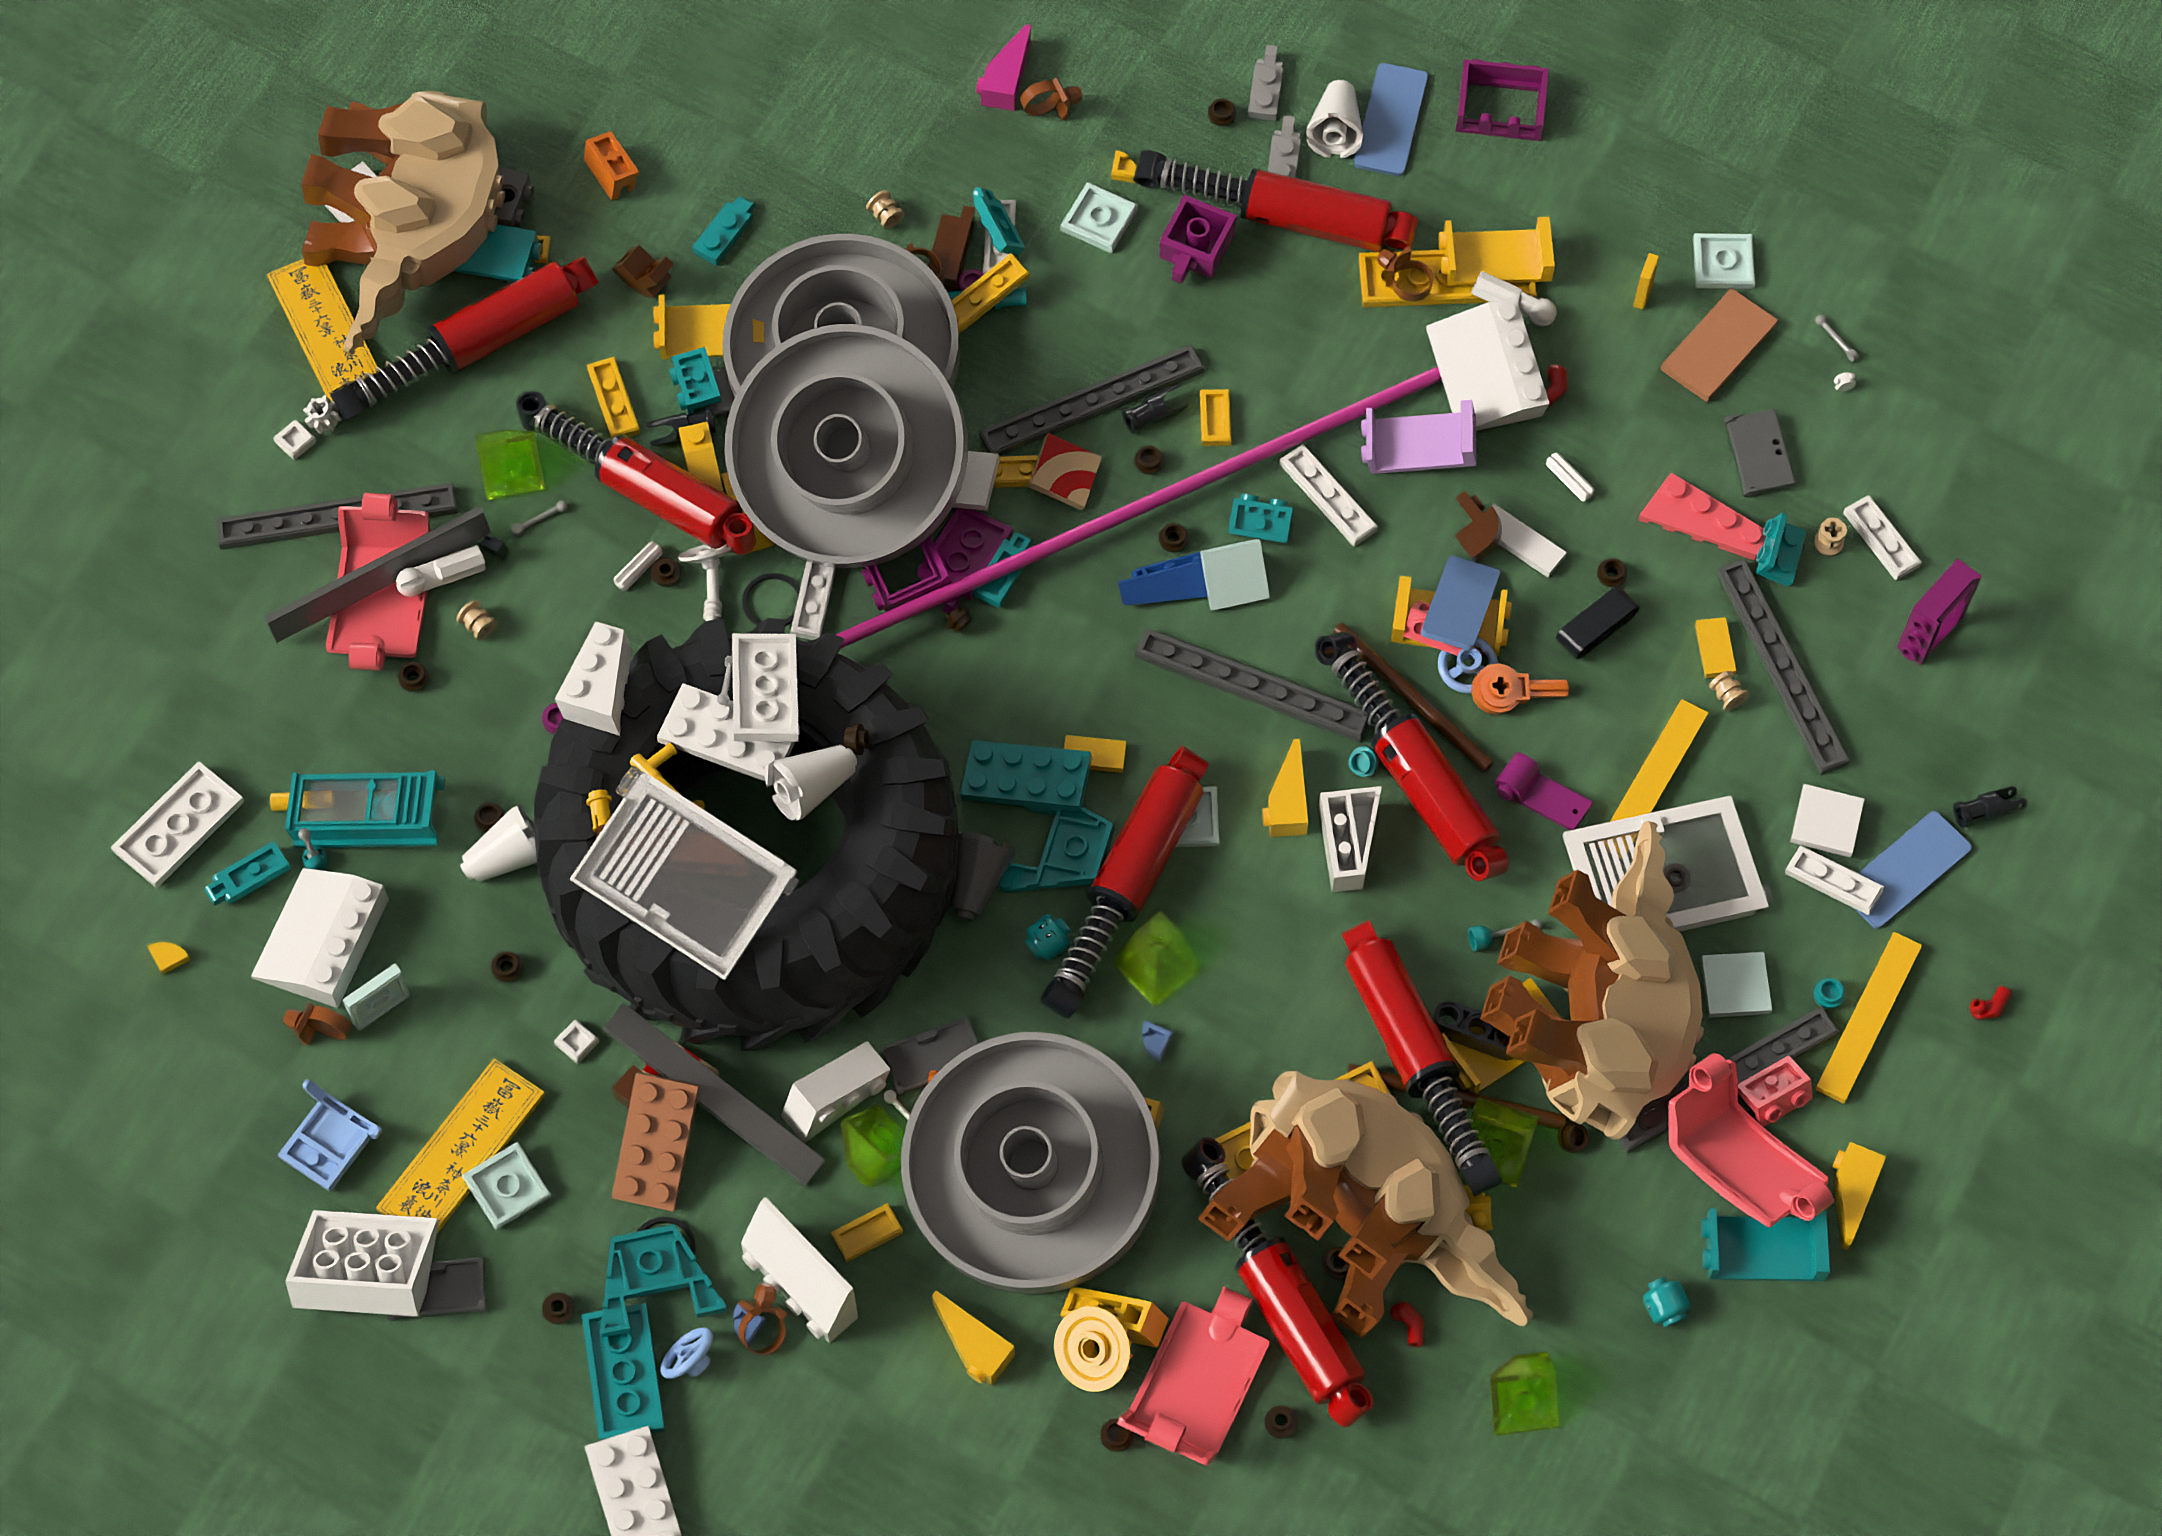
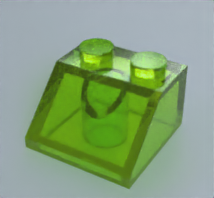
M1478 1097L1470 1117L1473 1120L1471 1127L1473 1130L1479 1131L1477 1139L1478 1141H1484L1482 1148L1489 1150L1490 1157L1503 1183L1517 1187L1539 1117Z

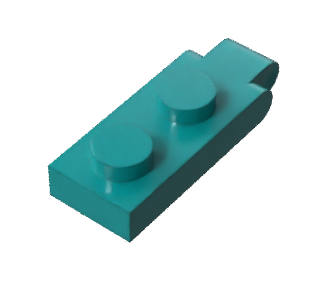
M975 188L973 191L974 205L981 216L982 224L987 228L993 239L994 247L1001 253H1012L1019 256L1026 248L1001 201L995 198L991 190Z
M738 196L733 203L728 201L692 246L693 253L717 266L753 219V214L751 213L755 208V203L742 196Z
M1018 532L1014 533L1011 540L1005 538L988 566L1028 549L1032 539ZM1024 567L974 589L973 596L1000 609Z
M273 840L212 877L214 882L207 885L204 890L213 905H219L224 901L231 904L291 868Z

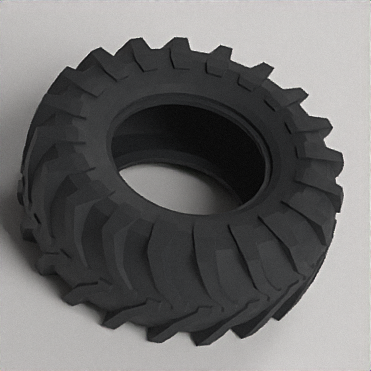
M723 618L705 621L695 629L681 646L675 648L670 647L662 634L646 641L635 653L630 663L628 681L624 689V710L621 711L620 736L562 719L550 744L547 766H542L534 798L537 866L542 888L559 934L569 948H574L579 959L586 966L583 972L593 984L605 987L613 993L616 992L631 1002L629 1007L646 1021L665 1020L674 1025L682 1026L683 1029L680 1036L682 1041L703 1044L708 1040L723 1035L740 1036L741 1051L761 1050L770 1046L775 1040L791 1030L798 1029L804 1043L821 1038L832 1031L852 1008L863 1018L888 997L901 974L909 978L928 952L936 928L940 926L947 912L954 889L959 844L957 804L954 799L948 760L942 754L939 746H935L930 733L924 725L930 719L922 706L917 707L907 703L885 683L894 673L882 663L860 665L850 658L838 654L844 638L830 632L807 642L796 639L798 725L800 726L798 741H795L788 757L838 745L845 747L844 737L846 728L853 727L856 723L863 724L864 729L869 731L870 744L868 749H865L863 755H855L857 760L855 773L829 795L846 820L843 835L834 854L815 877L793 892L780 897L726 980L720 978L570 880L596 840L597 833L593 832L591 808L586 803V800L589 798L588 794L595 790H606L608 795L612 797V802L609 804L612 816L623 798L628 796L641 776L630 764L632 757L639 753L648 760L666 746L658 742L657 735L682 684L684 683L717 696L721 694L727 668L724 665L725 658L732 656V635H727ZM767 618L746 634H785L786 620ZM733 674L731 675L728 690L730 701H733ZM676 749L677 754L675 756L673 755L656 768L661 773V776L680 794L701 779L716 772L729 769ZM647 794L627 826H634L651 799L655 800L656 803L640 827L646 826L661 804L665 808L651 827L656 828L669 808ZM601 864L593 875L647 911H650L655 903L671 914L666 923L720 958L756 905V903L725 904L701 898L678 886L662 870H658L637 902L633 900V897L652 869L646 870L630 896L624 893L641 868L634 870L621 891L616 887L630 867L623 869L613 886L608 881L618 866H613L605 880L601 879L600 875L607 865Z

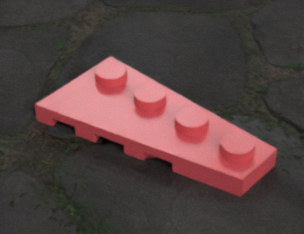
M1670 473L1638 518V521L1647 524L1649 521L1663 526L1662 529L1673 533L1676 530L1691 536V539L1699 542L1705 540L1717 544L1719 549L1754 561L1759 549L1764 545L1766 537L1763 535L1764 528L1673 473Z

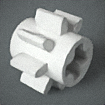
M326 395L322 398H312L307 408L303 409L308 416L305 419V423L309 428L314 427L319 434H322L323 431H334L338 421H342V418L337 413L339 410L334 401L331 402Z

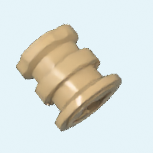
M888 190L875 194L866 205V209L869 212H874V217L881 221L884 229L893 228L904 217V211L901 208H897L898 204L895 200L890 199L891 193Z
M1827 518L1821 524L1814 539L1815 548L1818 552L1827 556L1840 553L1847 534L1846 524L1839 518Z
M478 600L467 603L456 617V621L459 624H465V628L469 632H474V637L477 640L487 638L493 633L497 625V621L493 617L489 618V613L481 608V603Z
M1732 671L1721 673L1709 684V688L1717 692V699L1720 702H1724V711H1731L1740 706L1750 695L1748 690H1741L1742 685L1738 680L1733 679L1734 674Z

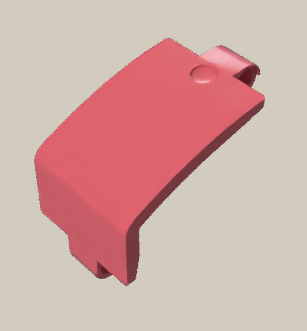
M365 492L362 499V507L340 506L338 522L342 549L337 579L430 532L429 513L426 511L398 510L397 498H394L393 494ZM395 582L331 615L326 641L327 652L349 654V667L355 670L382 671L386 656L415 658L421 636L428 590L416 597H406L398 591Z
M1713 1053L1690 1069L1689 1087L1669 1101V1146L1675 1155L1696 1175L1734 1206L1767 1227H1772L1789 1213L1806 1221L1812 1220L1834 1203L1835 1198L1832 1197L1831 1191L1826 1186L1828 1185V1177L1767 1131L1738 1103V1077L1735 1062L1729 1059L1725 1060L1721 1055Z
M1223 1286L1219 1299L1211 1313L1186 1301H1182L1130 1409L1120 1416L1117 1424L1145 1437V1440L1170 1452L1180 1453L1205 1466L1212 1464L1232 1427L1270 1345L1268 1339L1242 1328L1253 1300Z

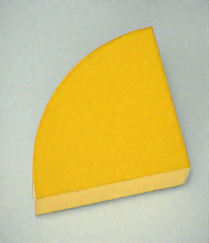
M1116 150L1111 180L1135 183L1133 176L1136 164L1129 158V155Z
M157 942L147 946L162 975L190 961L188 954L176 944Z

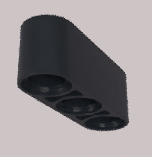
M1615 586L1563 626L1557 633L1556 640L1576 660H1579L1632 620L1639 612L1640 606L1620 586Z
M1444 1001L1438 1004L1435 1009L1433 1022L1438 1026L1441 1034L1444 1033L1450 1041L1501 1060L1513 1059V1057L1506 1054L1508 1046L1500 1042L1501 1038L1510 1037L1491 1024L1481 1020V1011L1454 1001ZM1445 1015L1451 1016L1455 1022L1447 1024L1440 1017ZM1477 1026L1482 1028L1485 1033L1476 1035L1471 1032L1470 1028Z

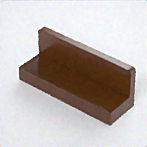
M963 206L961 217L943 214L940 219L932 252L937 255L941 262L942 270L939 280L947 292L958 291L959 288L958 280L964 269L976 224L975 207ZM929 260L928 267L937 276L936 266Z

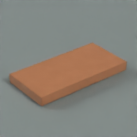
M1731 288L1663 362L1660 370L1708 402L1776 327L1778 320Z

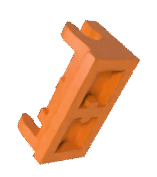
M612 131L587 139L584 161L611 201L619 198L620 190L624 186H626L629 192H632L635 187L636 176H639V171Z

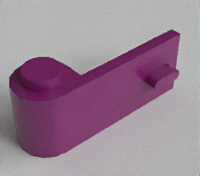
M1515 753L1494 783L1497 788L1496 792L1501 798L1507 801L1513 800L1570 831L1575 830L1593 805V801L1541 775L1538 764L1532 758L1522 753Z

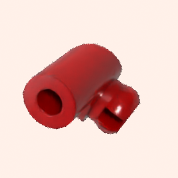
M1554 364L1547 369L1546 374L1549 375L1548 379L1551 380V386L1546 390L1550 403L1549 406L1568 389V372L1562 365Z
M1998 986L1991 1000L1985 1001L1981 999L1979 1001L1978 998L1972 1000L1969 1006L1971 1015L1978 1020L1999 1017L2012 995L2011 990Z
M1401 1301L1399 1304L1392 1305L1390 1309L1392 1319L1398 1322L1402 1320L1407 1326L1408 1346H1424L1423 1317L1408 1302Z

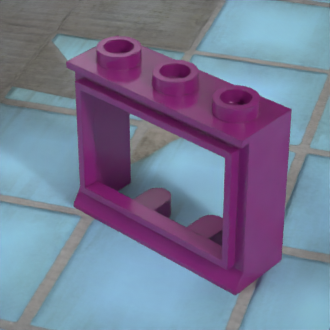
M1464 59L1456 132L1541 141L1549 68H1542L1536 65H1514L1508 62H1486L1480 59ZM1468 84L1538 92L1535 126L1520 124V118L1510 117L1508 123L1492 121L1490 114H1482L1480 120L1464 118Z
M931 535L921 542L920 546L933 572V576L890 595L876 564L865 566L866 569L861 571L867 586L874 585L877 593L872 594V597L879 611L885 609L887 612L952 583Z
M1958 558L1915 604L1897 645V648L1905 658L1915 661L1920 666L1923 664L1924 659L1933 652L1959 623L1960 619L1965 617L1982 578L1980 574Z

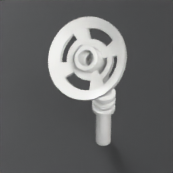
M701 545L678 555L679 561L702 563L703 569H707V600L704 602L703 618L706 621L721 618L722 602L719 600L718 565H720L719 558L729 553L732 549L730 546L727 547V545L718 549Z

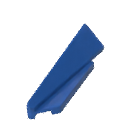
M1200 552L1139 567L1132 572V578L1118 581L1124 605L1208 597Z

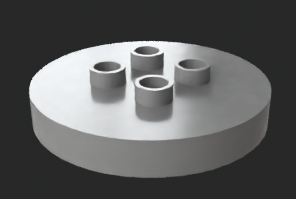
M830 234L794 243L767 258L746 278L737 291L726 316L723 330V356L734 398L755 365L779 344L805 331L837 324L871 326L893 333L910 342L926 354L944 374L952 388H954L960 364L958 325L954 307L946 289L934 272L919 258L900 246L883 239L858 234ZM752 319L764 322V343H753Z
M837 324L811 329L795 335L779 344L755 365L745 378L732 403L725 432V459L729 480L740 506L751 522L771 541L789 553L808 562L835 568H859L884 563L905 554L923 542L938 528L950 512L961 490L966 474L969 443L966 421L959 399L944 374L926 354L910 342L888 331L858 324Z
M1020 1032L988 1039L972 1046L948 1062L930 1080L916 1101L907 1122L901 1151V1173L907 1203L916 1223L934 1249L950 1265L976 1282L991 1288L1014 1293L1039 1294L1064 1290L1091 1280L1116 1263L1132 1247L1145 1228L1156 1203L1161 1178V1150L1155 1123L1144 1097L1127 1073L1112 1059L1090 1045L1070 1037L1043 1032Z

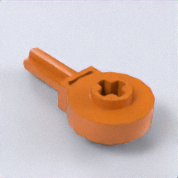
M1499 663L1487 665L1480 670L1473 679L1471 686L1473 701L1478 708L1492 715L1506 714L1518 704H1526L1530 701V698L1567 697L1569 693L1567 680H1529V673H1517L1508 665Z

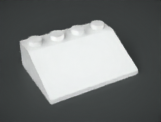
M1516 297L1488 302L1427 325L1426 330L1452 413L1461 412L1460 400H1473L1476 412V431L1543 416L1550 403Z
M303 868L251 975L252 979L338 1008L389 901L384 886L355 875Z
M766 1197L762 1199L741 1242L744 1253L742 1259L753 1271L758 1268L766 1276L763 1278V1281L775 1286L776 1293L780 1291L787 1298L785 1304L794 1315L802 1314L808 1321L806 1324L807 1328L816 1338L820 1339L823 1336L828 1343H831L858 1318L854 1289Z
M313 1210L285 1280L292 1308L418 1316L427 1292L438 1227L437 1218Z

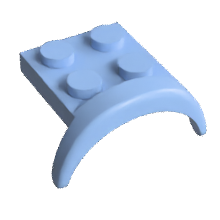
M305 1080L302 1086L317 1101V1104L279 1152L278 1157L331 1192L370 1139H377L382 1133V1128L338 1101L313 1081Z

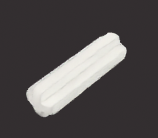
M1555 452L1547 459L1546 466L1581 501L1585 502L1593 496L1594 488L1559 453Z
M654 541L649 542L614 577L615 585L622 591L628 590L663 554L662 548Z

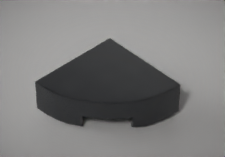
M484 536L479 543V547L503 561L510 553L505 543L496 537Z

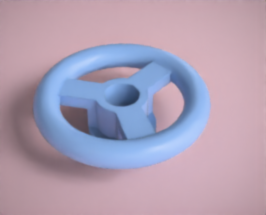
M1477 637L1474 646L1479 647L1485 652L1489 665L1498 663L1494 649L1485 640ZM1476 648L1460 650L1457 656V665L1448 671L1447 659L1450 653L1441 650L1438 658V670L1443 681L1455 691L1471 693L1472 684H1462L1456 681L1455 678L1463 673L1477 674L1485 667L1481 665L1482 657L1480 652ZM1469 659L1474 664L1467 666L1463 661Z
M701 1327L681 1337L669 1349L660 1366L662 1376L673 1379L685 1373H688L691 1377L702 1373L710 1363V1358L706 1353L713 1341L712 1331ZM678 1355L677 1362L675 1363L673 1369H670L673 1360Z

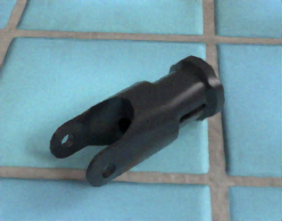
M1181 385L1169 387L1144 399L1143 404L1131 410L1128 408L1122 410V417L1128 430L1135 434L1139 431L1140 427L1150 422L1158 423L1188 407L1190 403L1177 409H1169L1164 404L1166 393Z
M710 406L705 407L704 411L688 415L684 412L647 422L646 427L649 428L660 425H668L674 428L668 436L652 440L650 445L657 446L681 441L678 428L708 422L710 432L715 433L716 430Z
M2009 786L1977 796V799L1964 803L1962 801L1955 802L1953 804V813L1958 825L1964 828L1969 826L1970 823L1982 819L1990 821L2021 811L2027 806V800L2024 798L2013 801L2007 800L2013 798L2018 791L2015 786Z

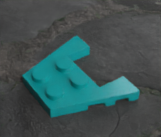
M1027 806L1029 811L1055 815L1039 867L1010 863L999 886L1001 892L1092 884L1106 859L1115 831L1114 824L1083 806L1081 812Z
M675 1224L611 1237L600 1328L601 1338L630 1332V1324L624 1303L626 1299L689 1287L696 1318L726 1311L723 1299L717 1295L712 1287V1282L707 1274L703 1273L695 1260L696 1257Z

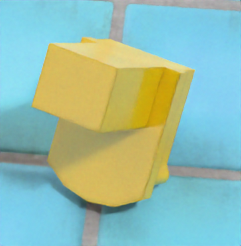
M1464 1186L1470 1202L1465 1212L1471 1217L1473 1226L1485 1232L1492 1230L1490 1196H1485L1482 1193L1474 1197L1469 1186Z

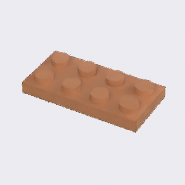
M643 1072L636 1073L611 1198L668 1211L676 1210L700 1085Z

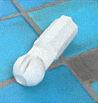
M1483 271L1480 272L1471 291V294L1488 302L1516 297L1521 314L1528 317L1536 326H1549L1557 315V309L1549 299H1537L1522 292V289Z
M475 545L414 568H405L397 576L396 587L402 595L416 597L424 591L486 570L485 561L479 547Z

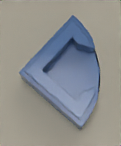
M1145 1020L1142 1027L1144 1048L1154 1060L1160 1063L1173 1038L1174 1032Z
M737 1303L734 1310L733 1323L736 1335L739 1338V1325L747 1312L741 1309ZM761 1315L755 1316L748 1323L745 1331V1340L748 1347L751 1346L766 1323V1318Z

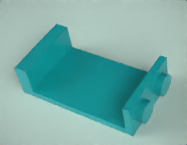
M496 225L495 232L489 231L485 241L469 260L454 271L517 281L535 271L533 267L534 260H540L543 246L542 243H539L536 231Z
M1710 1208L1706 1218L1701 1219V1237L1707 1240V1250L1703 1249L1702 1266L1703 1269H1708V1280L1825 1282L1830 1273L1826 1210L1809 1221L1795 1217H1784L1772 1227H1767L1752 1217L1717 1216L1716 1208Z

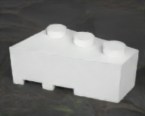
M595 622L555 697L563 719L620 736L621 711L624 710L625 703L623 698L624 689L628 681L632 648L623 629Z
M1382 786L1320 793L1319 814L1332 892L1363 889Z
M867 1041L794 1082L781 1117L803 1143H806L867 1097L879 1093L886 1086L885 1081L890 1068Z

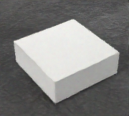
M296 419L273 437L275 443L294 461L316 443L315 437Z
M575 1019L554 1040V1043L568 1057L579 1064L599 1043V1039Z

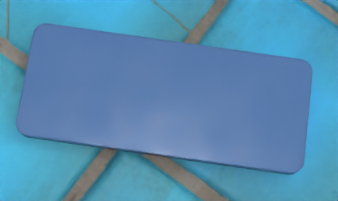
M1386 63L1378 65L1362 127V144L1357 150L1354 159V166L1356 168L1398 177L1404 174L1428 75L1425 71Z
M1449 556L1422 626L1421 635L1461 649L1472 650L1495 590L1500 571L1496 568L1457 556Z
M1931 811L1858 873L1884 886V890L1869 915L1857 909L1855 910L1873 928H1882L1970 852L1971 844L1938 812Z

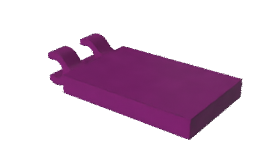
M957 508L935 542L937 551L951 581H957L988 567L1005 538L1009 540L1013 528L974 509ZM926 558L918 568L917 576L922 578V580L933 576ZM973 590L942 603L944 604L942 612L949 615L959 606L962 597L971 601Z

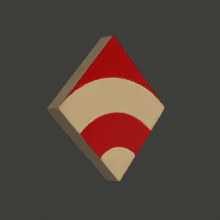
M1048 433L1044 439L1028 487L1082 511L1086 505L1102 457Z

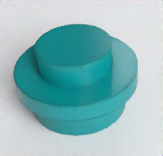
M1358 747L1349 757L1350 769L1360 777L1371 776L1378 768V756L1370 747Z
M1825 978L1815 985L1813 996L1818 1005L1826 1009H1834L1843 1003L1845 989L1838 980Z

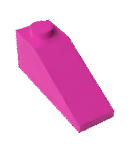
M1025 25L986 66L984 77L979 76L976 93L981 94V106L1015 110L1031 45V25Z

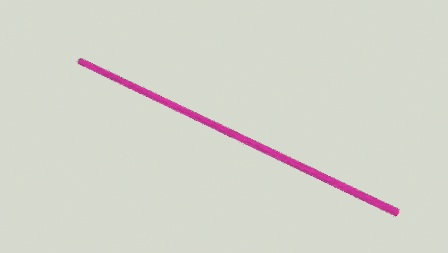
M1438 366L842 631L836 634L844 638L840 649L1366 414V408H1372L1374 411L1442 380Z

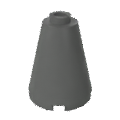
M962 831V834L958 832L959 844L951 909L956 911V917L973 921L974 917L982 915L1014 858L1016 849L1003 842L1002 847H999L997 843L993 842L994 838Z

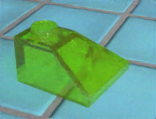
M502 429L476 434V448L487 500L546 490L534 431Z
M1161 911L1134 933L1113 961V964L1155 1007L1202 968L1183 934Z
M879 1104L843 1119L841 1128L847 1168L868 1189L887 1182L901 1169V1151L905 1129Z
M1548 1351L1515 1355L1489 1375L1494 1436L1559 1427L1556 1369Z

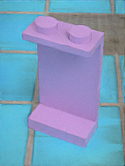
M1460 400L1461 412L1384 419H1375L1373 409L1366 408V420L1361 421L1363 438L1366 437V445L1361 447L1362 462L1368 464L1371 474L1477 466L1476 412L1473 400Z

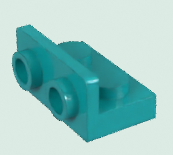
M705 347L671 357L674 368L669 369L673 386H680L681 392L676 393L681 411L687 409L688 414H692L694 409L722 402Z
M1241 493V499L1234 498L1228 534L1287 543L1291 517L1293 515V508L1287 507L1288 501L1271 498L1270 504L1258 502L1259 496Z
M1780 513L1775 518L1769 519L1764 527L1763 535L1766 537L1764 545L1759 549L1756 561L1759 562L1756 574L1788 587L1794 581L1806 530L1787 523L1788 515Z

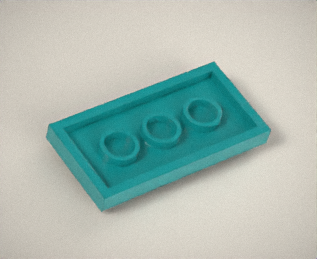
M972 740L960 795L962 800L1081 812L1092 754L1090 751Z
M646 1303L626 1306L630 1332L604 1338L600 1337L602 1311L581 1314L599 1441L645 1426L649 1427L651 1434L665 1432Z

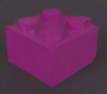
M1183 195L1160 241L1159 258L1175 264L1172 270L1173 281L1183 284L1190 270L1211 279L1213 278L1236 234L1237 215Z

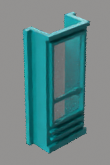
M436 770L410 773L298 774L297 772H292L285 830L293 839L294 848H307L305 842L298 836V832L302 828H307L311 832L310 840L312 845L321 848L437 846L439 834L431 824L435 790H444L446 778L439 776Z

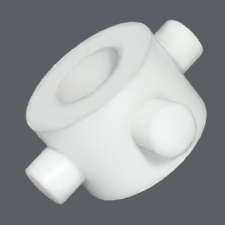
M1850 372L1839 374L1834 379L1835 389L1841 392L1852 389L1856 385L1854 380L1855 374Z

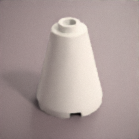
M1335 80L1327 86L1306 129L1308 145L1314 152L1324 157L1331 158V154L1340 155V158H1346L1356 153L1362 144L1363 130L1355 89L1351 83L1344 80Z
M838 745L774 760L765 767V781L767 787L771 785L774 787L776 795L772 796V799L779 810L788 819L794 820L797 818L798 821L809 814L855 773L857 760L852 750Z
M520 805L512 807L462 856L464 863L460 864L469 880L474 878L479 883L537 863L534 823Z

